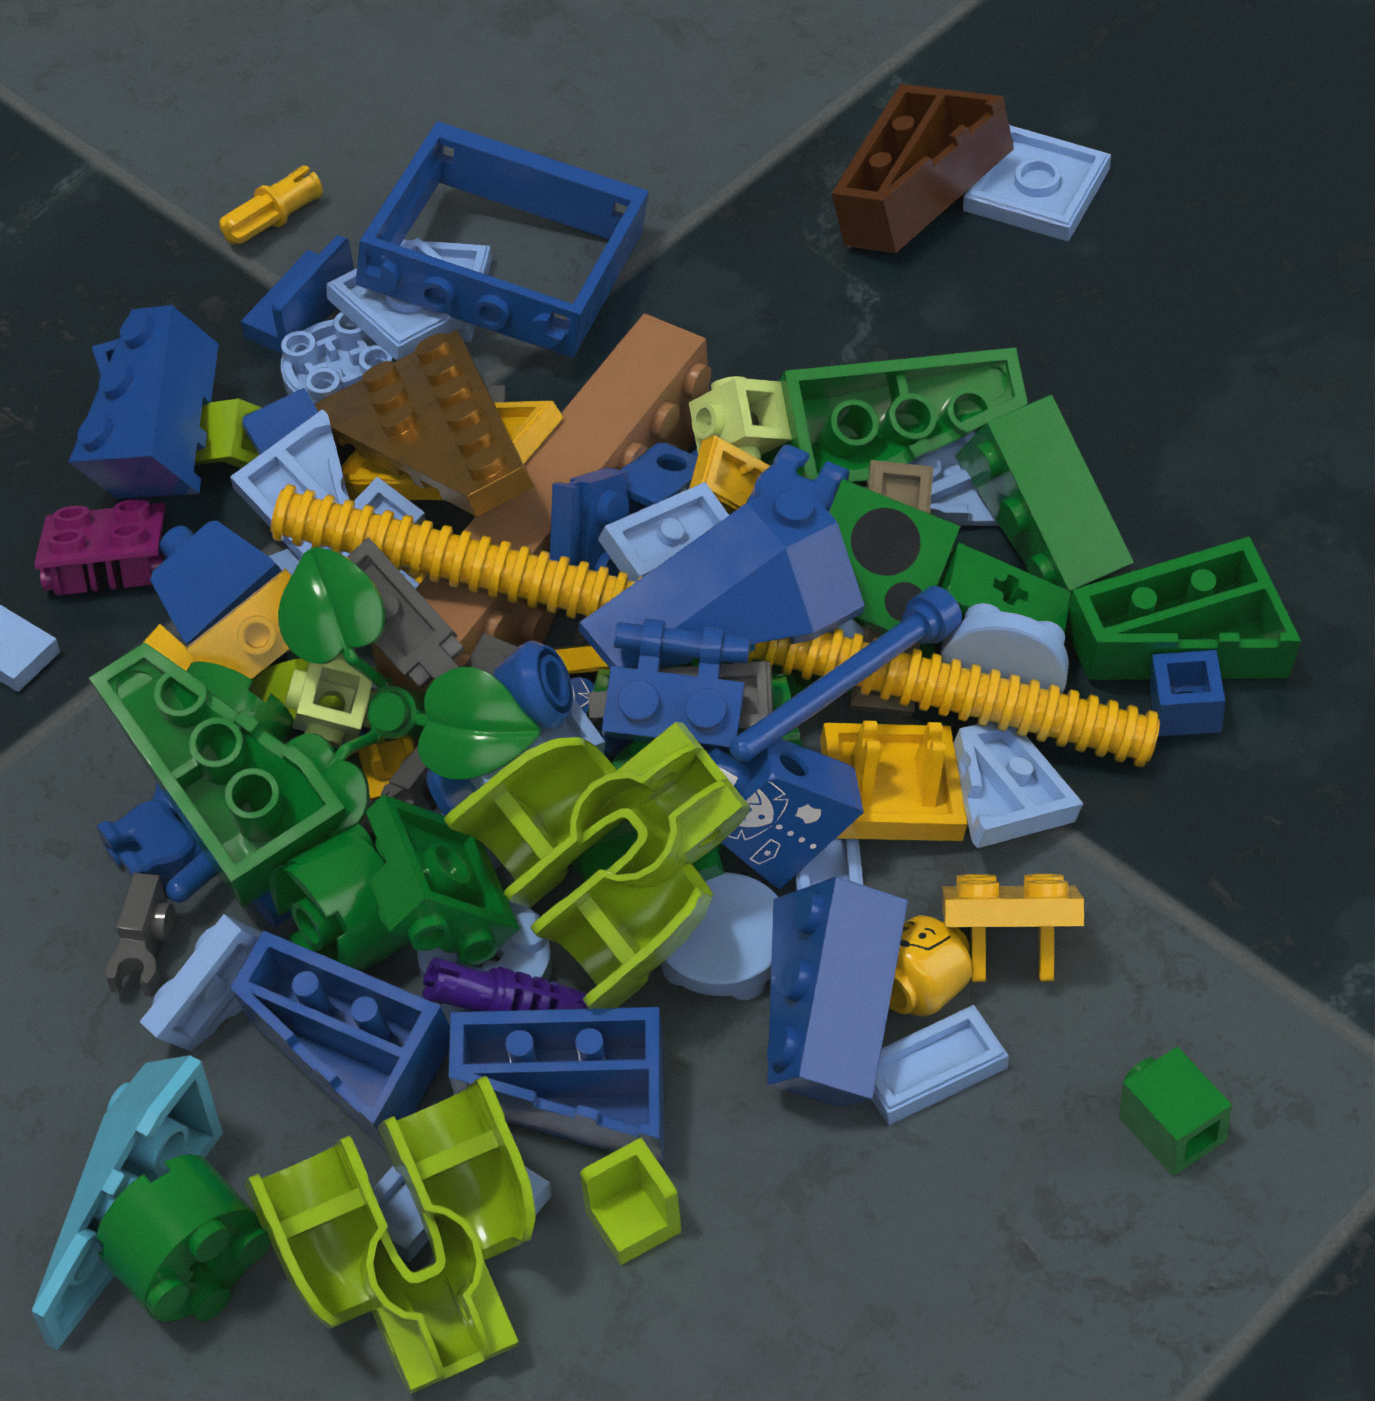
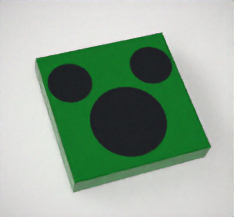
M842 479L829 513L838 523L865 605L863 614L853 619L861 626L884 634L902 621L903 613L906 611V605L910 599L926 588L938 585L960 526Z

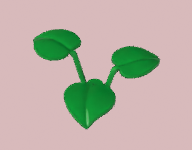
M312 547L303 554L280 600L278 624L285 644L295 655L314 664L330 663L343 654L345 661L374 683L378 689L368 705V720L372 727L369 733L344 743L336 752L323 736L315 733L302 734L286 743L287 746L291 744L310 758L346 809V814L325 839L341 830L347 829L355 823L360 825L366 815L365 811L369 807L370 790L364 772L356 764L345 761L354 752L373 744H381L386 738L408 740L419 738L418 754L426 767L444 778L467 780L487 775L508 765L523 754L541 735L540 727L520 707L508 688L494 675L474 667L450 669L438 676L430 684L426 693L416 688L395 686L391 677L382 675L357 655L354 649L375 643L384 631V603L374 582L352 560L333 550Z

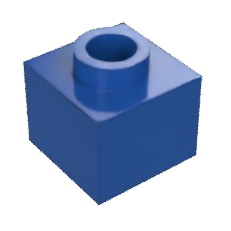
M1217 650L1152 654L1149 687L1153 711L1157 712L1158 719H1160L1158 736L1222 732L1225 695Z

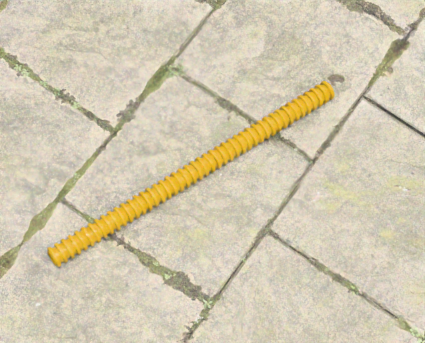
M287 484L280 491L271 520L270 531L275 541L281 542L285 537L292 538L294 546L301 547L304 542L312 543V547H327L343 554V552L351 553L369 537L399 571L402 567L410 569V576L418 578L421 572L429 574V580L438 583L442 577L449 579L450 587L458 588L461 582L469 585V592L477 593L480 588L487 589L489 597L497 598L499 593L508 595V602L516 603L519 598L528 600L527 606L535 609L538 603L547 605V612L555 614L558 608L567 610L566 616L575 619L577 613L588 617L635 583V581L628 580L627 572L620 571L618 577L608 574V567L600 566L598 572L589 569V563L581 561L579 566L569 564L570 558L566 556H561L559 561L551 560L550 552L541 551L539 556L530 554L531 548L524 545L520 548V551L511 549V542L505 540L501 542L500 546L491 544V537L483 535L479 541L472 539V532L464 530L461 536L452 534L453 529L451 526L444 525L441 530L433 529L432 521L424 520L422 525L414 524L413 516L404 515L402 520L395 519L393 511L385 510L382 515L376 514L374 506L367 504L362 510L355 508V502L348 499L344 501L343 505L336 503L335 496L329 494L324 499L316 498V492L307 489L304 494L297 493L296 486ZM835 628L833 633L827 632L812 641L791 644L789 638L756 643L755 650L749 653L748 662H752L753 659L770 662L771 667L772 665L781 666L782 674L790 675L792 670L802 672V679L810 680L812 675L823 677L870 643L863 641V634L855 633L853 638L843 636V629ZM916 648L912 650L911 654L901 653L856 685L860 687V694L868 696L871 690L880 692L881 700L888 701L890 695L899 697L900 705L908 706L910 701L918 702L919 710L927 711L930 706L937 707L938 714L942 716H947L949 711L958 713V720L966 722L969 716L977 718V724L985 727L989 721L997 723V730L1005 732L1008 726L1017 728L1016 733L1018 736L1025 737L1028 732L1036 733L1037 741L1045 742L1047 737L1055 738L1057 746L1064 747L1067 742L1074 743L1075 750L1079 752H1084L1087 747L1095 749V756L1102 758L1107 752L1114 754L1115 761L1121 763L1125 761L1126 757L1134 759V766L1140 768L1144 767L1152 757L1160 727L1158 714L1153 710H1149L1146 715L1138 713V707L1134 705H1129L1126 710L1119 709L1118 701L1109 700L1106 705L1100 704L1098 696L1092 694L1089 695L1087 700L1079 698V691L1073 689L1067 695L1059 693V686L1051 684L1048 690L1040 688L1038 680L1031 679L1029 684L1020 683L1019 675L1011 674L1009 679L1001 678L1000 670L992 669L989 674L982 673L980 665L972 664L970 669L961 667V660L954 658L950 664L941 662L942 656L935 653L931 659L922 657V650Z

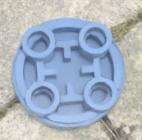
M342 312L338 313L332 320L314 324L303 331L289 333L281 343L283 354L281 358V373L287 394L290 395L305 388L314 404L362 379L363 374L374 365L384 361L396 362L389 353Z
M981 603L968 608L960 626L943 640L940 651L942 656L941 662L950 664L953 658L961 660V667L970 669L972 664H977L981 666V672L989 674L992 669L1000 670L1001 678L1009 679L1011 674L1019 675L1020 683L1029 684L1031 679L1038 680L1040 688L1047 690L1051 684L1059 686V693L1062 694L1066 686L1069 659L1064 647L1065 634L1063 629L1053 622H1038L1023 615L1001 612L991 604Z
M724 872L720 876L705 881L713 893L706 916L689 938L661 963V969L664 977L674 985L683 986L704 995L733 996L739 1000H749L760 995L765 989L766 981L771 978L773 900L778 898V896L769 887L756 879L742 874Z

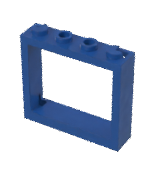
M436 121L359 241L355 285L437 313H445L452 318L574 358L642 235L649 191ZM445 146L454 149L453 157L444 154ZM439 183L609 239L573 304L400 245ZM616 203L628 206L625 213L615 211ZM554 313L568 318L567 320H563L561 318L555 317Z

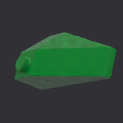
M1016 347L784 371L778 381L782 385L792 440L778 446V449L780 451L783 445H791L809 453L810 458L805 466L797 469V473L807 479H816L824 463L829 461L849 470V482L857 485L865 484L868 480V468L871 460L907 464L981 429L988 421L1028 405Z
M147 643L141 644L89 677L91 684L241 908L270 890L269 877L271 871L323 841L346 814L345 807L307 755L291 744L287 746L261 728L257 720L241 710L239 712L211 693L203 682Z

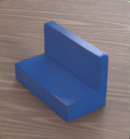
M336 235L319 254L307 250L242 319L241 325L244 338L282 354L281 343L286 335L294 331H303L314 324L325 321L337 308L327 299V283L354 270L349 239Z

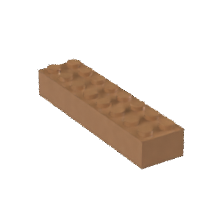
M644 313L561 414L564 418L524 463L534 487L478 517L476 516L465 529L472 532V539L480 541L482 536L486 535L491 537V544L500 546L501 542L505 540L511 542V549L520 551V548L524 545L531 548L530 554L539 556L541 551L550 552L553 483H570V478L607 467L621 470L656 443H668L686 452L695 441L689 402L709 392L711 368L707 363L706 338ZM429 574L416 588L421 596L458 635L456 639L465 648L454 659L459 667H465L483 633L517 647L531 640L542 643L551 629L553 619L561 610L557 609L555 614L547 612V605L538 603L535 609L527 606L528 600L519 598L516 603L508 602V595L499 593L497 598H492L488 596V590L480 588L477 593L469 592V585L461 582L458 588L450 587L449 579L442 577L438 583L431 582ZM376 643L371 644L378 672L384 676L391 677L395 686L416 688L426 693L430 684L435 680L434 678L421 689L412 678L408 679L403 675Z

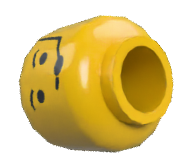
M918 915L904 923L889 1004L890 1009L899 1014L905 1015L909 1013L926 1017L938 1012L967 986L973 973L972 959L969 955L970 945L967 937L958 927H945L944 921L942 922L934 917Z

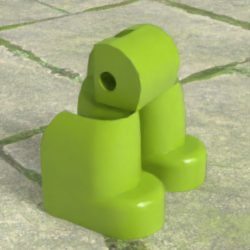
M674 722L618 770L595 745L582 737L557 738L542 743L524 752L501 769L482 787L452 809L444 817V821L450 829L474 837L482 842L499 859L515 880L505 889L504 895L510 902L530 908L565 879L569 864L612 829L627 819L637 830L638 838L627 853L606 871L598 870L576 890L538 918L530 927L537 937L557 942L564 947L594 981L596 987L583 998L584 1003L589 1009L618 1008L646 984L649 973L674 953L705 918L713 893L692 864L727 838L750 812V806L684 723Z
M487 1076L476 1079L465 1090L448 1099L399 1120L392 1116L383 1120L377 1127L393 1167L403 1176L435 1258V1263L417 1271L411 1272L394 1247L387 1231L388 1225L370 1185L368 1174L350 1135L339 1139L333 1147L309 1159L263 1178L257 1173L248 1177L244 1183L263 1229L268 1232L283 1271L292 1289L309 1314L331 1329L372 1311L393 1364L410 1394L515 1348L519 1343L485 1264V1260L531 1240L535 1223V1205L531 1182L522 1157Z

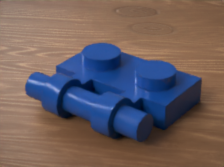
M644 619L643 625L617 622L614 648L640 651L638 669L611 666L602 724L603 737L652 742L674 722H683L704 749L708 750L716 747L723 752H730L731 741L739 735L745 684L739 681L719 679L722 661L748 664L751 638L725 635V628L704 626L703 632L665 628V621ZM662 654L700 658L698 676L660 672Z

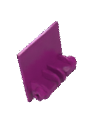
M130 499L122 501L109 509L89 511L85 506H68L57 510L53 515H46L34 562L35 569H40L43 591L54 590L56 596L87 592L88 582L84 564H87L92 591H100L101 581L98 562L104 561L110 589H118L119 576L116 560H119L124 588L153 585L150 581L152 572L165 561L164 555L159 554L166 512L165 502L149 504L144 499Z

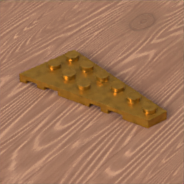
M457 329L447 335L439 333L424 339L416 346L415 352L394 363L392 361H384L374 365L363 374L362 379L314 404L318 412L323 409L328 414L336 444L342 447L347 443L353 445L359 456L398 476L408 473L414 484L423 489L428 488L430 485L437 488L444 500L477 517L534 487L468 348Z

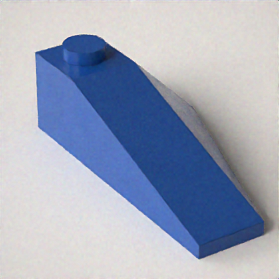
M797 477L741 506L579 623L578 630L610 669L611 666L638 669L640 651L614 648L617 622L643 625L644 619L665 621V628L703 632L704 626L725 628V635L751 638L750 652L755 650L756 643L783 638H789L791 644L812 641L863 614L865 605L837 521ZM662 654L661 668L691 663L693 658Z

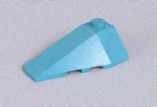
M191 1055L145 1063L131 1082L123 1083L118 1087L109 1101L107 1112L103 1116L32 1308L33 1316L45 1344L55 1350L60 1348L114 1277V1274L100 1260L97 1251L103 1252L104 1245L97 1239L98 1227L111 1204L127 1186L144 1174L153 1182L170 1172L171 1170L164 1164L167 1160L188 1154L199 1155L205 1158L223 1135L202 1061Z

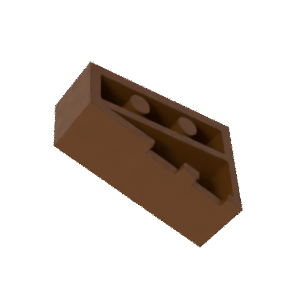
M900 84L831 193L844 246L897 253L1012 152L1014 146L1004 97Z

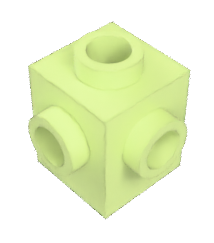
M740 376L727 377L711 384V391L689 402L692 429L695 435L698 454L702 440L713 435L761 461L762 454L792 440L782 385L779 381L746 379Z
M341 654L337 659L327 664L309 662L307 672L294 669L284 707L297 710L292 728L305 731V733L321 735L333 748H339L343 741L348 742L357 738L361 726L372 729L368 720V705L377 690L371 689L372 682L352 668L345 661L343 654ZM325 696H335L341 700L343 711L320 706L319 701Z

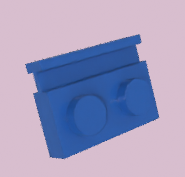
M607 467L570 478V483L556 482L552 484L551 560L559 561L561 556H566L570 558L569 564L579 566L581 561L589 563L590 570L598 572L600 566L609 568V575L618 577L619 569L598 538L604 526L628 516L627 471Z

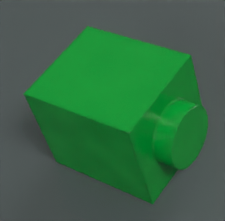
M1178 1046L1157 1060L1149 1057L1140 1061L1125 1076L1122 1083L1119 1118L1172 1177L1227 1141L1232 1104Z

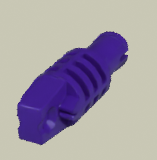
M435 957L429 963L423 979V985L426 986L422 991L424 999L466 1009L469 1012L589 1009L583 1001L587 994L562 983L554 981L549 983L547 979L537 976L532 978L530 974L517 971L514 973L512 969L501 966L492 968L488 972L478 971Z

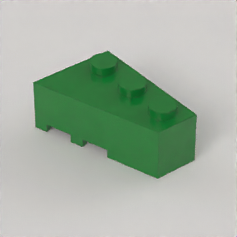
M1052 395L988 421L955 455L1026 565L1028 573L1069 590L1072 595L1073 589L1116 577L1134 563Z
M1250 536L1073 589L1065 628L1088 680L1150 679L1152 654L1217 650L1222 679H1285L1290 677L1301 643V639Z

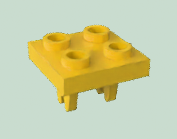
M863 720L862 724H823L820 737L821 752L825 756L855 768L864 811L836 839L963 841L968 823L951 726H942L941 722H928L927 725L877 724V721Z
M964 874L956 876V886H942V914L945 927H970L972 982H986V927H1038V975L1040 982H1054V926H1084V898L1076 885H1068V881H1064V875L1027 874L1023 876L1024 886H999L996 875Z

